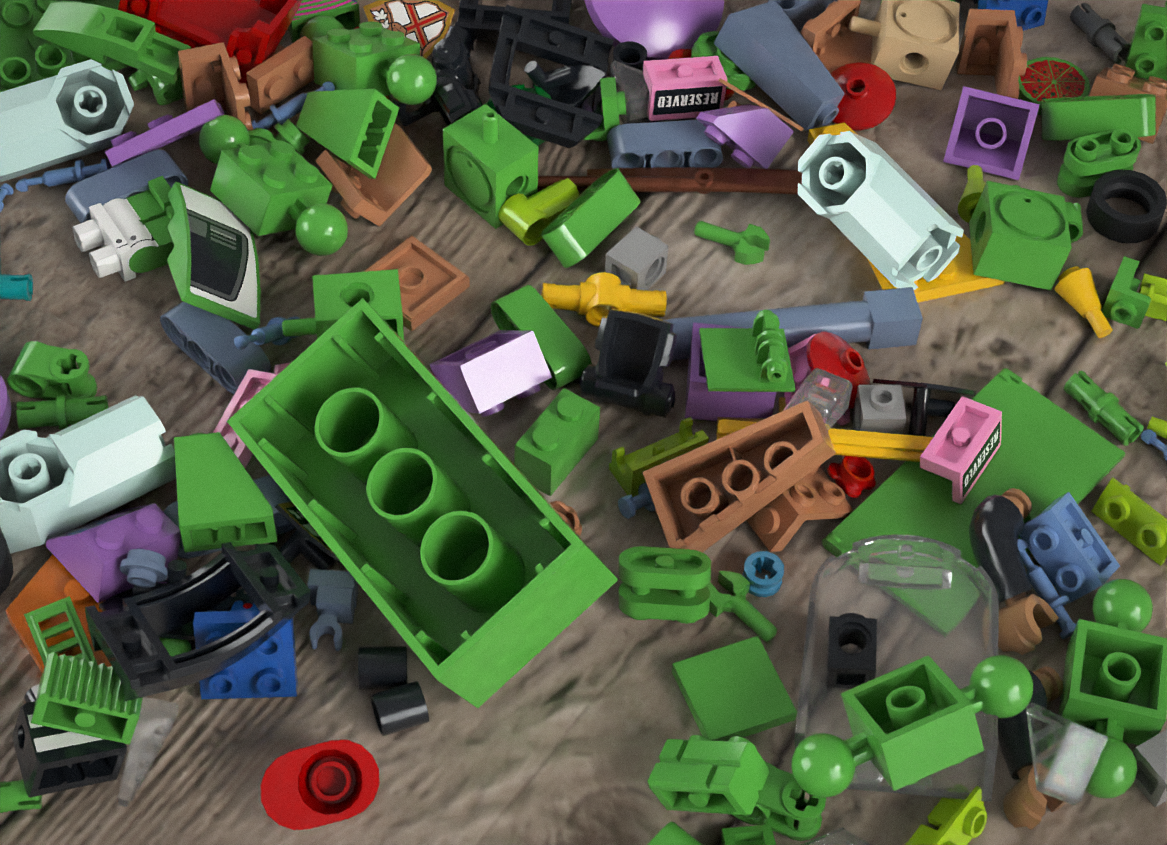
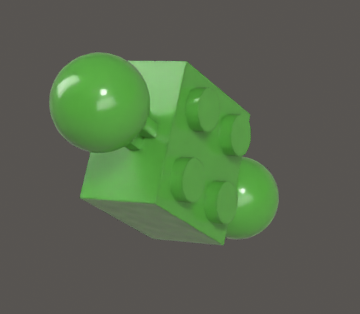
M330 16L314 17L302 28L300 38L306 36L313 43L314 83L323 86L324 82L330 81L334 84L335 90L375 89L383 96L392 95L397 101L406 105L421 104L428 100L435 91L437 75L434 67L427 59L420 56V43L405 37L403 32L388 30L382 27L381 23L373 21L363 22L359 24V28L347 30L338 20Z
M222 115L203 125L199 134L200 149L209 161L217 164L210 191L257 236L295 229L299 244L307 252L316 256L331 255L344 245L348 236L347 221L340 210L327 204L333 184L319 173L315 166L309 164L299 155L292 145L285 141H273L272 143L250 146V135L246 126L239 119L230 115Z
M1129 579L1109 581L1097 591L1092 603V612L1096 622L1083 619L1078 620L1066 650L1062 681L1063 693L1060 697L1057 727H1073L1079 732L1094 735L1093 738L1084 742L1077 750L1073 761V771L1082 789L1092 796L1104 799L1115 798L1124 794L1135 781L1137 774L1136 759L1132 750L1124 742L1140 745L1160 733L1167 716V638L1141 633L1151 621L1153 604L1146 589Z
M929 655L841 693L853 737L843 741L841 738L828 733L808 736L798 744L793 753L791 761L793 777L799 787L806 793L820 798L833 797L842 793L850 785L856 766L871 761L894 791L904 786L912 785L922 778L951 765L959 764L965 759L983 752L984 747L975 713L982 711L994 718H1010L1021 713L1028 706L1033 695L1031 674L1019 660L1006 655H994L982 660L974 668L969 680V686L959 689Z

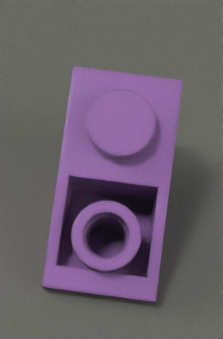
M752 104L700 112L696 117L706 127L704 134L721 146L725 143L733 150L731 157L745 168H750L753 165L768 169L794 132L768 108Z

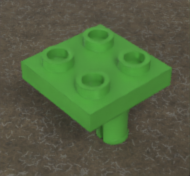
M1167 1L1165 2V7L1142 4L1124 64V66L1135 70L1134 76L1138 78L1149 79V76H1154L1167 81Z

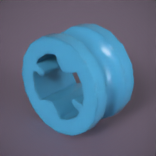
M759 551L747 557L742 575L750 582L749 593L757 597H769L779 591L784 576V565L777 555L768 551ZM762 569L771 572L770 579L767 575H765L764 579L756 577V570L760 574Z

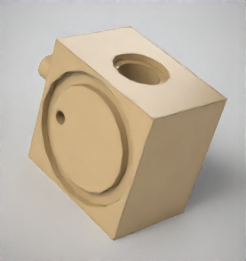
M882 0L874 21L853 16L850 19L849 30L872 36L871 64L883 69L892 79L941 91L959 54L960 3L949 0Z

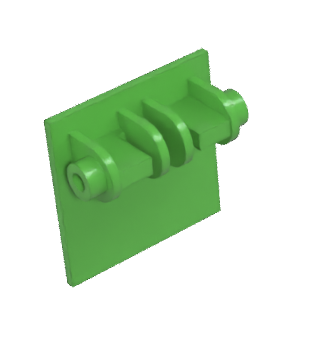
M770 310L760 311L753 321L752 328H699L708 391L795 392L784 329H779L780 322L776 314Z

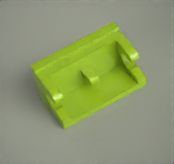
M691 417L681 420L678 433L625 455L623 446L612 451V461L609 463V470L627 495H632V497L639 495V486L646 482L642 472L708 444L709 437L703 429L693 435V420Z

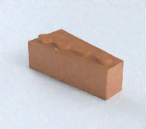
M807 400L642 473L669 548L697 550L703 553L835 455L836 451L821 413Z

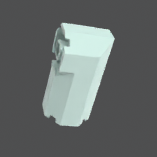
M90 59L61 68L58 75L0 92V182L113 147L111 140L121 136L134 107V102L123 74L113 69L110 71L102 67V64Z
M851 131L840 132V135H819L798 160V171L802 173V184L798 183V195L818 215L829 218L894 287H913V290H915L918 286L914 282L923 277L927 282H930L937 278L959 253L960 245L955 241L956 236L962 238L964 230L877 143Z
M134 395L55 434H49L46 438L38 437L36 431L24 429L0 440V533L7 542L10 554L41 546L48 539L71 531L176 479L175 450L172 444L165 445L161 434L166 431L161 420L144 396L138 397Z

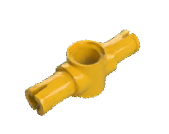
M607 272L593 274L587 278L586 282H580L579 285L543 283L541 296L552 309L577 311L578 315H586V320L596 327H599L602 316H607L610 309L664 317L667 304L666 290L630 289L629 285H621V280L616 275Z

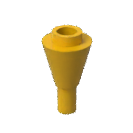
M1078 266L1064 271L1058 277L1059 282L1054 288L1055 292L1083 318L1088 320L1098 338L1109 335L1113 329L1101 311V304L1091 270L1089 268L1080 269Z

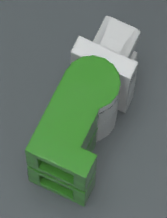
M163 176L148 181L149 189L126 199H113L103 206L101 203L90 206L91 220L72 227L75 242L81 252L101 245L102 248L89 252L90 263L98 278L119 272L126 282L136 278V273L148 272L168 264L167 258L173 250L174 244L167 226L175 212L168 197L171 187Z

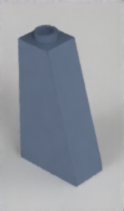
M774 0L728 15L713 44L805 130L819 125L826 126L831 123L839 112L837 106L845 93L781 6Z

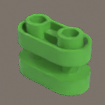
M1114 129L1072 139L1067 145L1063 158L1064 163L1057 177L1059 189L1071 197L1083 198L1091 196L1095 181L1103 174L1114 170H1133V164L1136 162L1141 149L1140 140L1136 135L1125 129Z
M638 546L626 549L619 555L618 575L622 583L618 589V606L624 614L635 620H673L689 624L704 618L709 613L710 590L707 585L711 580V560L706 554L690 549Z

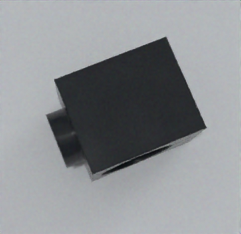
M846 613L839 617L829 616L826 688L852 689L875 679L877 619L865 618L857 613ZM853 644L860 647L862 651L850 654L843 651L841 647Z

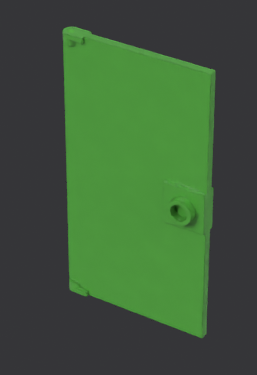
M1003 368L971 399L1002 411L1001 445L962 504L952 501L951 480L920 468V462L906 461L822 540L826 550L839 560H844L945 639L991 593L976 562L969 537V526L977 506L988 496H1001L1008 489H1019L1029 497L1032 503L1031 513L1023 519L1024 523L1041 514L1055 499L1067 492L1079 504L1125 456L1123 450L1025 384L1021 377L1007 368ZM1027 547V548L1025 549V551L1027 552V554H1028V556H1029V555L1031 554V552H1030V550H1029L1028 547Z

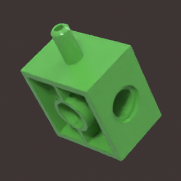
M487 104L443 129L444 186L495 229L503 225L498 215L499 210L507 199L518 193L524 194L528 198L538 192L539 147Z
M992 181L986 182L969 221L973 275L1052 290L1072 249L1065 197L1021 188L1018 185H1007Z
M398 269L314 275L312 279L315 318L292 319L282 322V330L285 337L317 335L318 339L355 304L364 298L404 341Z

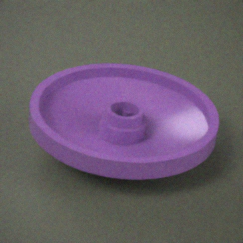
M584 0L594 25L603 36L614 39V47L626 41L637 42L646 48L647 61L665 60L675 50L692 49L702 33L717 30L724 9V0Z

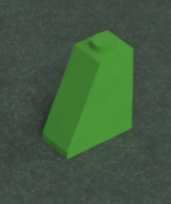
M375 89L313 91L307 93L296 127L369 179H376L399 107Z
M195 433L190 436L174 437L178 520L185 553L220 549L222 544L231 542L234 547L277 542L272 506L221 433Z

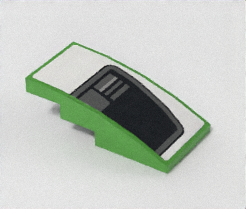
M175 181L168 193L175 214L167 226L174 244L167 262L181 300L251 329H257L260 325L261 288L259 262L253 231L220 200Z

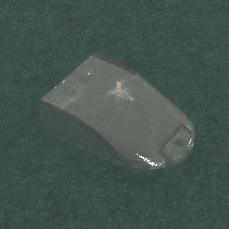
M906 534L869 537L854 542L852 550L837 558L831 555L818 569L810 589L795 729V749L802 740L818 733L832 734L843 741L853 737L841 693L850 689L826 688L829 616L839 617L846 613H857L865 618L877 619L875 678L929 655L959 689L969 686V680L974 668L982 660L998 655V595L991 578L982 566L975 568L972 564L961 558V550L932 538ZM853 644L841 647L843 651L850 654L862 651L860 647ZM982 711L975 713L984 751L965 759L959 764L951 765L920 779L912 785H907L894 791L873 763L867 761L855 767L853 780L846 789L966 799L972 790L978 786L981 789L976 794L977 800L991 802L997 758L998 716L986 715Z

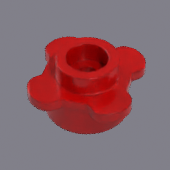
M844 456L840 463H831L827 468L829 476L835 479L836 484L845 494L852 498H858L861 495V491L864 489L872 490L876 485L874 468L865 457Z

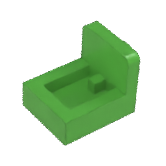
M615 77L600 78L603 112H601V115H603L602 122L597 129L583 140L606 141L608 132L620 125L619 115L627 114L625 92H617Z

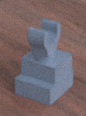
M310 569L308 578L310 603L316 606L318 621L311 626L309 631L312 649H317L318 639L324 634H331L334 636L335 650L339 651L343 645L342 629L339 623L353 624L359 593L358 583L349 571Z

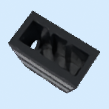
M39 684L30 688L25 694L24 699L26 703L20 708L13 732V743L28 797L31 798L116 780L128 746L120 742L31 723Z

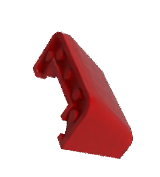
M120 0L118 10L155 22V32L189 45L191 48L224 42L229 58L236 57L241 75V79L238 80L239 84L246 83L248 89L246 73L272 57L297 13L302 0Z

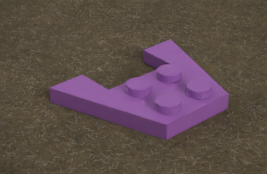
M213 99L176 118L167 114L147 124L150 130L140 135L130 131L111 140L113 148L105 151L111 165L117 166L201 130L205 123L226 114L221 104H217L216 100Z

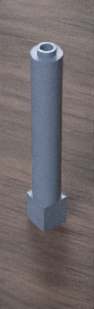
M913 287L865 291L863 300L766 309L778 316L780 322L779 329H784L788 348L820 332L836 334L847 343L866 342L868 350L916 345L923 320ZM762 310L662 319L674 324L673 332L677 334L672 361L689 359L693 323L752 328L754 319Z

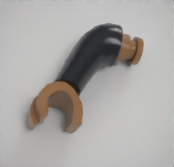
M1011 488L1001 496L991 495L986 497L977 506L969 526V537L978 567L996 604L1004 602L1006 605L995 611L991 617L990 629L996 645L1003 652L1015 651L1024 655L1035 650V645L1042 641L1040 629L1053 624L1059 617L1044 599L1034 594L1027 596L1025 593L1030 591L1032 587L1021 560L1018 537L1023 531V519L1031 513L1032 503L1024 492Z
M1044 666L1035 672L1028 670L1033 680V695L1028 706L1021 713L1010 718L993 717L998 743L1010 775L1014 780H1019L1006 793L1003 800L1006 817L1015 828L1028 827L1032 830L1041 822L1042 816L1045 815L1046 805L1051 812H1054L1064 806L1075 795L1067 781L1059 773L1046 766L1047 761L1039 734L1037 721L1039 716L1044 714L1049 701L1061 697L1063 693V683L1059 674L1048 666Z

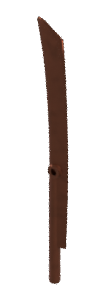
M710 167L618 168L634 192H698L700 194H708L710 192H744L798 195V183L802 184V173L792 169ZM615 168L587 169V176L538 175V191L561 179L565 180L567 178L577 186L578 191H585L599 177Z

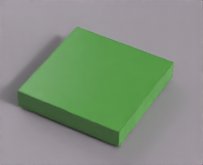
M758 636L672 664V674L702 736L711 741H729L734 736L744 738L796 719L797 711Z

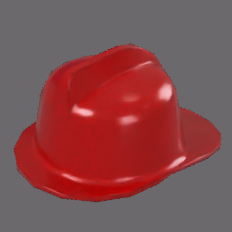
M347 739L330 740L292 750L277 757L265 770L260 784L261 802L271 819L278 825L292 830L312 829L349 819L364 812L374 801L380 785L379 768L373 755L361 744Z

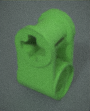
M38 341L25 343L7 377V383L10 388L28 398L56 400V397L59 395H67V399L89 398L96 395L98 388L95 378L88 373L90 364L87 356L82 351L50 346Z
M766 762L769 774L762 791L758 790L759 798L752 814L732 815L751 825L771 824L772 831L785 835L792 840H810L817 835L821 828V814L825 809L826 798L809 795V800L804 799L805 791L796 783L792 773L778 769ZM795 820H799L798 828L794 827Z

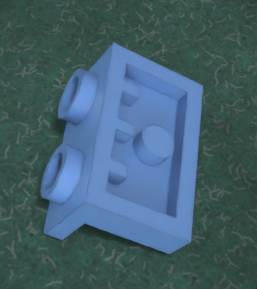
M1069 492L1055 499L1041 514L1024 523L1023 531L1019 535L1027 543L1028 549L1061 597L1067 596L1069 598V603L1104 585L1120 567Z

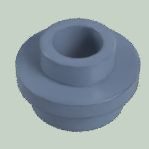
M145 549L129 550L127 559L121 561L119 568L123 574L128 576L127 581L140 587H154L156 582L165 581L168 575V569L164 567L166 558L157 552Z

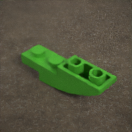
M51 2L33 30V34L37 37L104 64L109 57L175 84L180 76L178 51L191 49L189 45L155 32V22L117 9L81 2Z

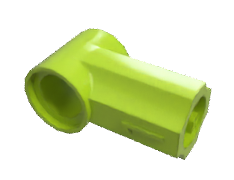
M569 178L561 179L528 198L520 193L511 196L502 205L498 217L525 245L532 246L543 239L541 236L542 231L580 195L577 186Z

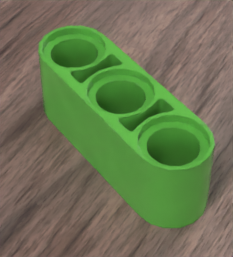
M1153 94L1061 97L1041 100V138L1043 140H1072L1114 129L1128 130L1137 137H1147L1156 134V95Z
M615 168L594 181L542 231L541 236L564 268L571 267L592 252L637 208L641 201L621 171Z
M526 285L491 303V313L500 330H531L534 332L552 378L544 381L550 389L556 390L579 378L584 368L592 364L590 356L581 341L531 285Z

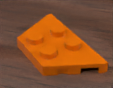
M53 554L5 610L9 622L43 674L45 666L24 614L70 596L98 665L104 663L107 667L112 666L103 650L94 651L86 619L85 607L95 605L99 612H103L99 609L100 603L86 591ZM65 612L38 624L41 631L68 621V617ZM69 630L45 641L47 646L50 647L75 637L73 630ZM77 646L57 655L75 656L82 652L80 647Z

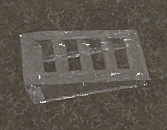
M815 368L801 384L784 410L808 400L821 413L828 431L847 411L852 383L827 371Z
M143 697L139 720L130 745L128 744L116 800L119 806L128 807L136 796L174 725L179 709L178 704Z

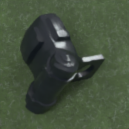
M448 37L441 39L435 44L432 54L437 84L432 96L423 102L419 109L413 112H406V104L396 99L393 100V103L399 107L397 115L403 126H408L433 112H439L447 126L483 106L478 94L479 85L481 84L480 79L473 72L468 58L471 56L469 51L459 39Z
M610 309L607 316H602L595 339V349L600 351L597 365L589 364L584 368L579 379L581 397L592 399L600 404L604 402L640 411L647 416L656 415L666 418L667 414L674 408L676 400L673 384L663 382L664 367L671 364L676 346L677 334L673 332L674 324L642 313Z

